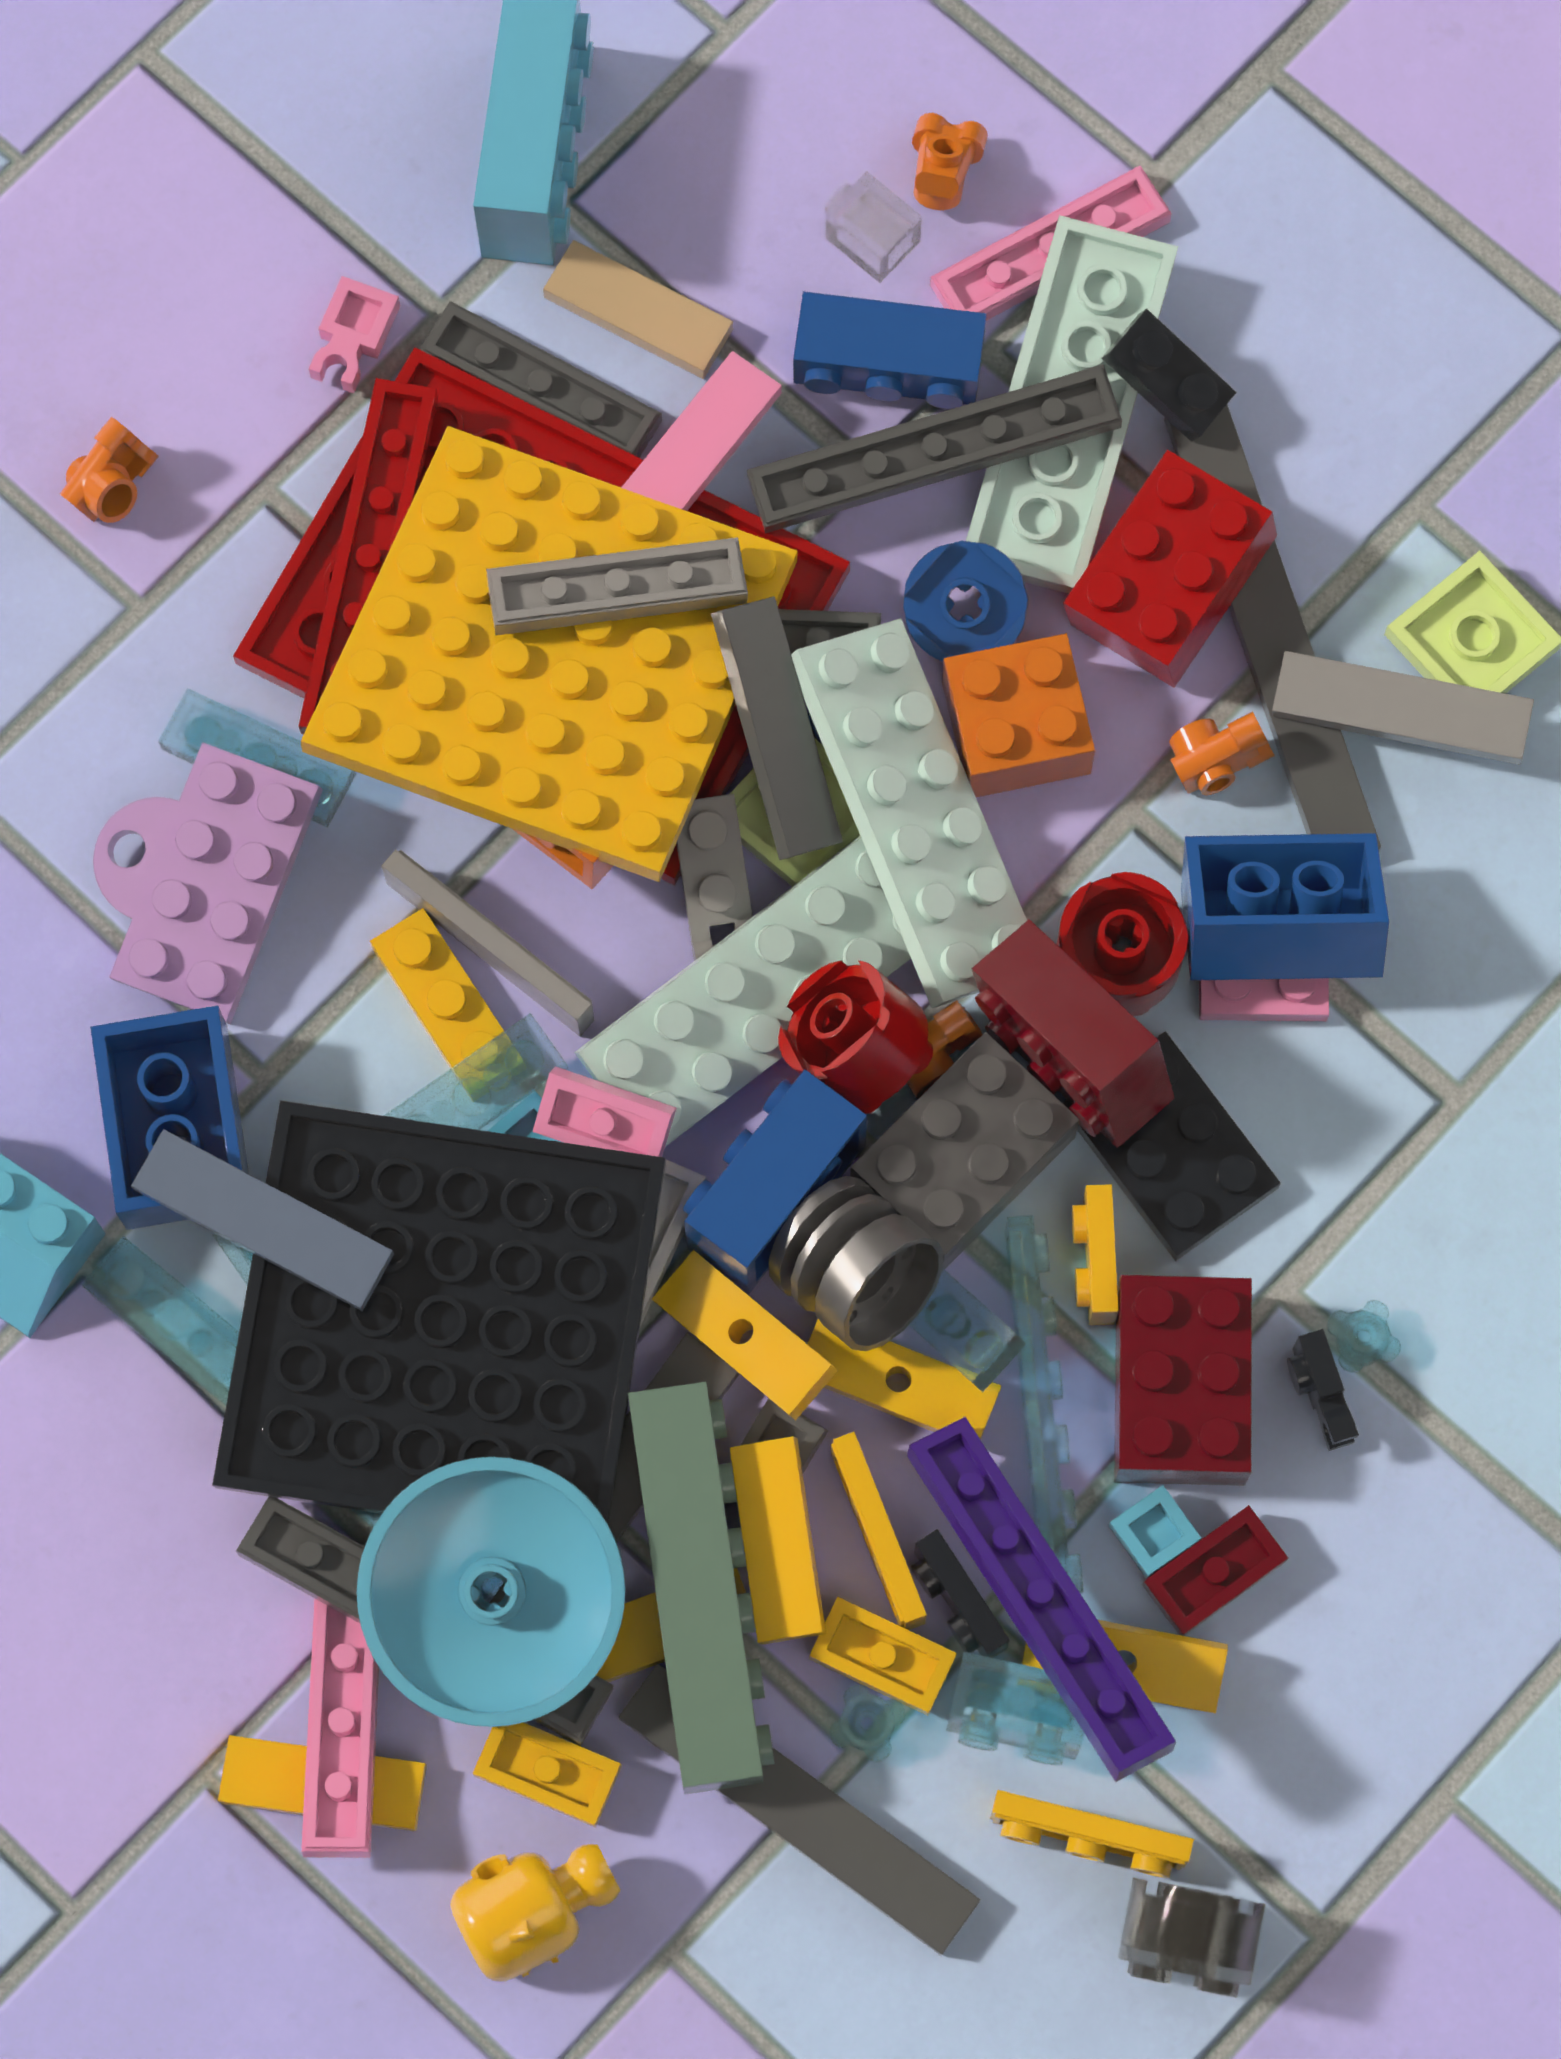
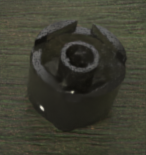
M1133 1877L1118 1953L1119 1959L1129 1961L1127 1973H1130V1976L1170 1984L1172 1971L1194 1975L1193 1986L1197 1987L1198 1990L1230 1997H1238L1240 1984L1251 1985L1266 1904L1250 1900L1248 1912H1238L1240 1899H1235L1233 1896L1164 1882H1158L1156 1895L1146 1893L1148 1881Z

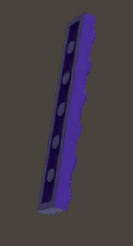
M964 1417L910 1444L907 1453L908 1459L1115 1782L1173 1752L1176 1744L1175 1738L967 1418Z

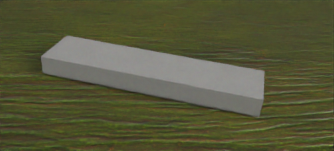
M738 537L486 569L495 636L578 624L717 608L720 606L744 604L748 600Z
M1285 651L1272 716L1520 765L1534 699Z
M395 849L381 865L388 886L419 910L424 908L430 919L581 1037L593 1023L594 1013L591 999L403 851Z

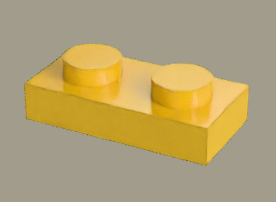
M1112 1184L1086 1185L1083 1205H1072L1073 1244L1085 1243L1086 1268H1075L1076 1307H1088L1089 1325H1115L1119 1311Z
M837 1596L825 1621L826 1634L818 1636L809 1655V1660L929 1716L957 1653Z
M519 1723L509 1726L492 1727L472 1774L476 1778L596 1828L622 1765L617 1761L529 1724Z

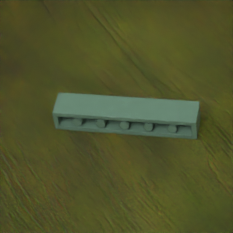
M706 1382L628 1393L684 1795L763 1783L762 1766L773 1765L774 1756L769 1724L760 1726L755 1724L752 1700L765 1698L760 1659L746 1660L743 1634L755 1632L750 1592L737 1594L733 1569L746 1567L741 1528L727 1529L724 1504L737 1502L732 1465L731 1463L718 1464L715 1439L727 1438L722 1398L709 1400Z

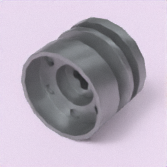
M850 1176L828 1181L808 1195L788 1217L775 1239L769 1257V1277L775 1285L787 1296H792L805 1311L816 1312V1316L823 1326L852 1350L869 1351L883 1346L903 1332L927 1304L936 1289L943 1270V1249L937 1240L907 1216L897 1215L891 1204L882 1196H877L872 1188L860 1178Z

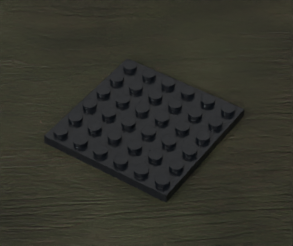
M280 1100L266 1184L393 1250L394 1256L364 1310L361 1311L253 1254L212 1486L216 1489L382 1514L389 1504L410 1484L442 1466L472 1458H512L542 1466L574 1484L598 1508L609 1525L666 1158Z

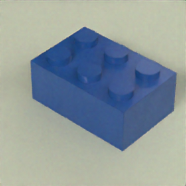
M1376 833L1185 836L1181 899L1183 917L1188 931L1187 955L1190 980L1383 978L1389 916Z
M219 1006L90 1026L117 1216L126 1230L189 1220L138 1193L131 1185L163 1129L249 1174L228 1026Z
M805 1069L793 1084L784 1079L774 1089L763 1106V1111L768 1113L765 1120L754 1133L745 1129L736 1137L723 1157V1161L729 1164L714 1184L705 1179L694 1190L683 1207V1211L689 1215L684 1221L688 1250L691 1252L693 1250L696 1251L748 1295L769 1270V1257L775 1239L790 1214L812 1192L828 1181L841 1178L866 1146L867 1115Z

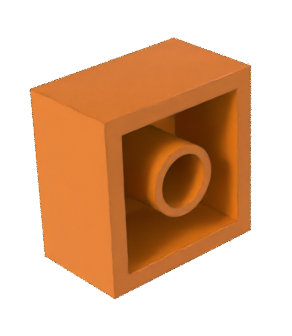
M1067 633L944 658L942 674L944 695L958 755L975 797L1091 774L1095 747Z

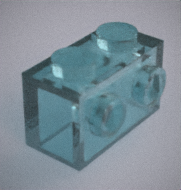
M963 1652L946 1731L958 1733L959 1743L980 1750L995 1751L997 1750L998 1743L1024 1748L1023 1757L1038 1763L1062 1765L1064 1757L1076 1759L1082 1747L1084 1732L1043 1669Z

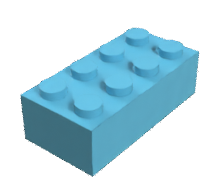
M503 0L473 204L482 258L554 265L557 244H567L571 210L569 207H566L568 188H575L577 180L578 152H574L575 133H582L584 129L586 97L582 96L583 78H590L594 52V44L592 41H589L591 14L581 13L580 0Z

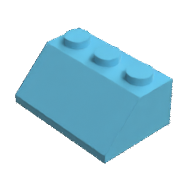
M1 1153L0 1318L31 1338L106 1233L93 1215Z

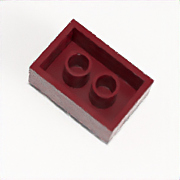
M1030 919L971 968L979 990L975 1001L990 1022L985 1026L987 1034L1010 1055L1017 1051L1029 1063L1027 1066L1028 1072L1053 1095L1057 1091L1072 1104L1069 1110L1079 1119L1078 1124L1091 1136L1095 1137L1101 1132L1118 1148L1175 1099L1159 1040Z
M1121 1275L1117 1286L1119 1312L1116 1318L1114 1482L1245 1486L1251 1474L1252 1278Z

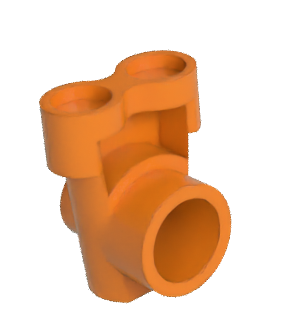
M926 113L918 119L912 138V145L918 152L914 197L921 205L933 210H949L961 202L964 180L971 164L979 162L984 154L988 133L983 125L975 121H965L954 125L936 113Z
M111 416L94 437L97 442L89 454L77 458L69 466L66 472L67 484L60 493L63 498L93 522L99 518L106 523H114L128 515L137 499V487L133 480L137 475L142 478L159 457L131 431Z
M1253 711L1227 724L1228 728L1219 731L1213 719L1206 718L1191 722L1173 734L1169 744L1175 757L1170 760L1188 794L1200 789L1203 795L1216 794L1229 787L1235 781V772L1246 767L1250 769L1275 756Z
M958 1000L933 1016L934 1019L928 1023V1041L933 1046V1057L929 1065L922 1072L914 1074L907 1082L916 1098H920L954 1064L949 1056L956 1050L961 1051L983 1035L964 1006L962 1007Z

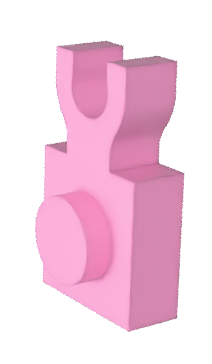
M342 276L318 328L321 339L329 341V343L314 355L309 366L311 378L322 382L326 370L331 365H344L347 369L341 378L342 388L354 394L360 381L359 360L362 354L378 358L399 311V296Z

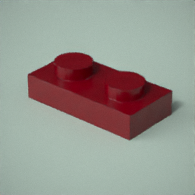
M1248 1505L1146 1579L1142 1586L1178 1635L1185 1636L1286 1563L1289 1557Z

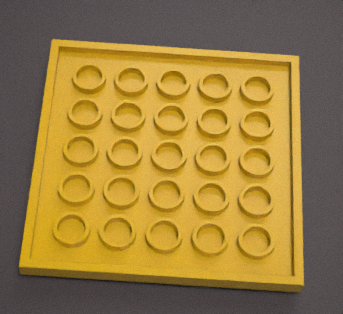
M447 426L301 739L302 752L573 851V848L599 857V861L660 882L736 705L711 613L743 604L495 636L486 569L738 537L748 591L747 603L775 596L778 606L797 563L798 551Z

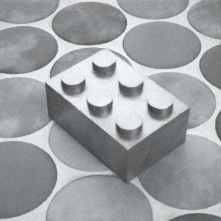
M985 1032L851 1166L850 1177L860 1178L872 1188L877 1196L885 1198L897 1215L907 1216L937 1240L943 1249V1272L1075 1139L1079 1119Z

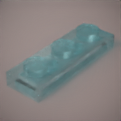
M189 688L185 691L158 741L162 750L191 764H194L203 742L319 785L323 791L311 820L327 828L357 774L356 771L302 752L300 740Z

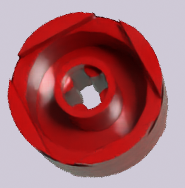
M1120 872L1111 874V877L1099 879L1092 883L1089 882L1073 894L1062 914L1057 945L1132 1016H1140L1162 1001L1177 982L1187 949L1188 931L1184 917L1178 907V902L1164 885L1142 874ZM1120 936L1131 940L1130 947H1127L1123 952L1112 948V944H1116Z
M841 960L829 963L816 970L793 993L787 1005L793 1011L787 1030L780 1026L778 1043L786 1063L799 1074L804 1069L863 1113L870 1114L877 1110L883 1101L897 1093L914 1074L922 1072L929 1065L934 1050L932 1044L928 1041L929 1029L926 1015L915 1000L868 962L858 960L860 965L848 966Z

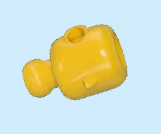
M585 1844L576 1848L566 1863L554 1869H551L549 1863L542 1855L534 1852H524L510 1859L505 1854L492 1856L473 1868L470 1874L472 1878L456 1889L452 1895L450 1906L458 1928L481 1972L490 1980L508 1981L520 1975L522 1977L529 1975L531 1969L546 1961H552L553 1964L559 1962L558 1955L572 1947L578 1938L580 1929L574 1913L587 1906L601 1907L611 1903L618 1896L620 1888L598 1844Z

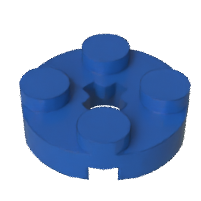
M962 540L938 546L917 562L906 581L903 608L908 631L914 641L927 654L943 662L946 657L1014 644L1025 625L1029 597L1020 570L1006 554L989 544ZM973 586L977 588L982 594L977 600L978 606L982 609L981 614L976 619L968 614L962 616L959 620L954 618L950 613L955 605L953 599L949 597L952 590L957 587L961 591L967 592Z

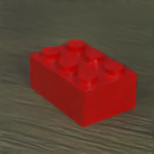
M1167 449L1063 602L1070 625L1175 688L1277 537L1273 512Z

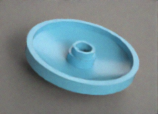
M484 1457L457 1461L442 1466L410 1484L389 1504L374 1525L361 1557L357 1579V1607L361 1629L367 1646L383 1674L403 1695L424 1710L441 1718L471 1726L496 1727L524 1723L542 1717L574 1698L595 1677L608 1658L621 1627L625 1606V1575L621 1554L615 1537L598 1508L574 1484L559 1474L542 1466L512 1458ZM496 1577L503 1581L505 1584L503 1590L506 1594L502 1601L490 1603L483 1598L481 1586L486 1579Z

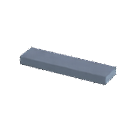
M164 1129L131 1185L138 1193L361 1311L364 1310L394 1256L393 1250Z

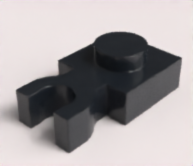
M1324 1329L1298 1336L1292 1348L1294 1356L1287 1358L1289 1374L1297 1394L1300 1396L1308 1393L1312 1408L1317 1411L1328 1451L1354 1444V1438L1358 1437L1359 1434L1352 1414L1346 1404L1343 1395L1344 1387Z

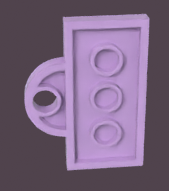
M202 742L179 801L165 797H150L134 801L118 810L102 828L95 845L93 857L95 878L102 894L115 909L132 919L109 978L191 1010L218 1005L226 1023L231 1025L323 789L319 785ZM128 834L140 835L145 842V854L142 860L132 867L118 866L113 855L117 841Z

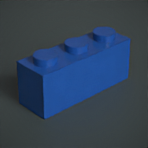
M803 291L793 357V384L804 385L808 390L820 394H834L839 392L840 389L865 392L872 399L886 402L897 401L901 397L924 399L930 405L943 409H954L963 404L974 403L977 399L987 313Z

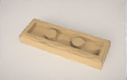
M575 240L571 242L543 288L545 299L702 379L707 375L733 331L732 320Z

